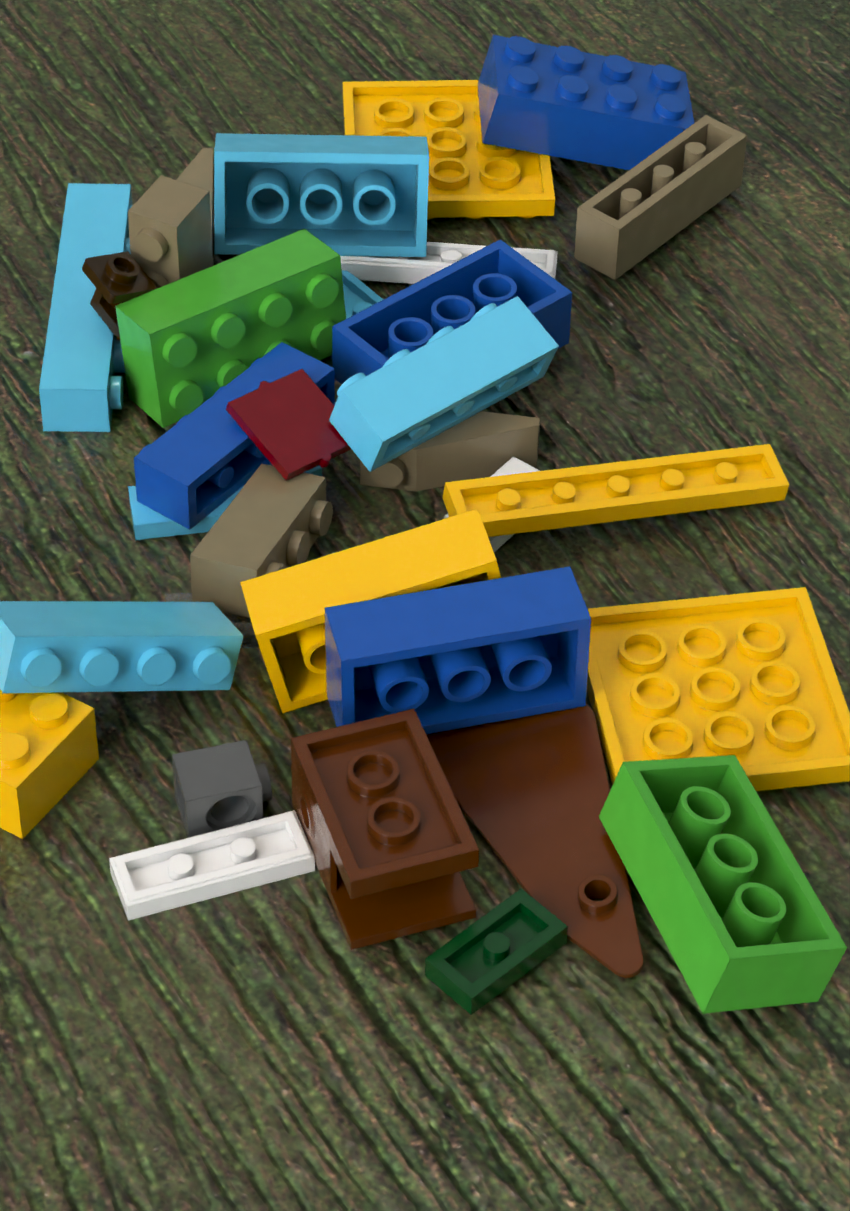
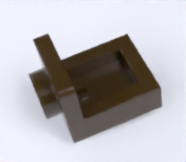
M128 251L86 258L82 267L83 272L96 287L90 304L119 341L120 334L115 305L157 289Z

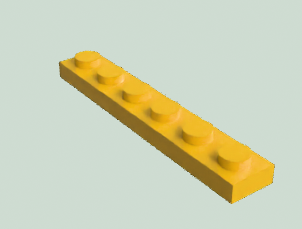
M771 444L445 482L443 501L449 517L478 509L488 537L784 501L789 488V482Z

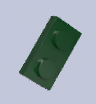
M521 888L425 959V976L472 1015L567 943L568 926Z

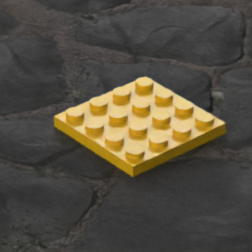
M478 80L343 82L344 135L427 137L429 149L427 220L458 217L481 219L484 217L533 218L536 216H554L555 193L550 156L482 143Z
M806 587L588 608L591 616L587 692L592 710L595 713L598 733L612 785L623 762L727 755L736 756L756 791L850 781V712Z

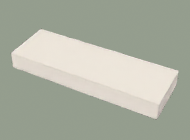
M295 810L109 858L110 873L128 921L315 871V856Z

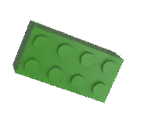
M302 229L115 305L129 399L164 428L178 422L183 416L193 412L211 398L219 388L226 386L248 369L256 359L262 358L281 342L317 360L331 356L332 326L346 319L340 255L306 229Z
M736 756L623 762L600 812L599 819L702 1013L818 1002L847 946Z

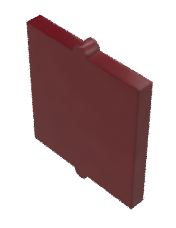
M303 369L271 383L262 381L258 389L227 404L226 411L286 481L318 465L326 468L329 466L331 459L351 450L350 446L329 421L334 405Z

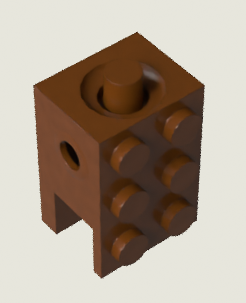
M415 709L291 738L292 807L298 816L314 853L316 866L351 950L476 918V907L460 871L478 867L479 848Z

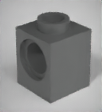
M247 740L172 754L175 799L187 838L263 818V802L272 800L270 777L265 763H254Z

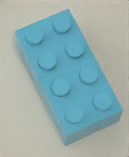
M216 133L214 147V254L240 255L299 230L306 229L340 256L426 257L429 179L427 137Z

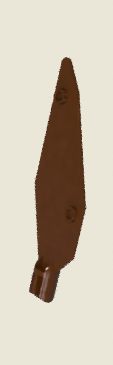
M586 703V706L426 734L459 807L524 891L568 926L567 938L614 974L622 978H631L638 975L643 969L644 961L626 869L599 819L610 788L595 713ZM594 899H604L602 901H593Z

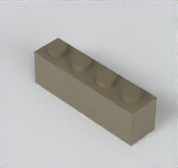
M707 115L702 117L577 208L574 258L614 280L619 278L742 185L747 135Z

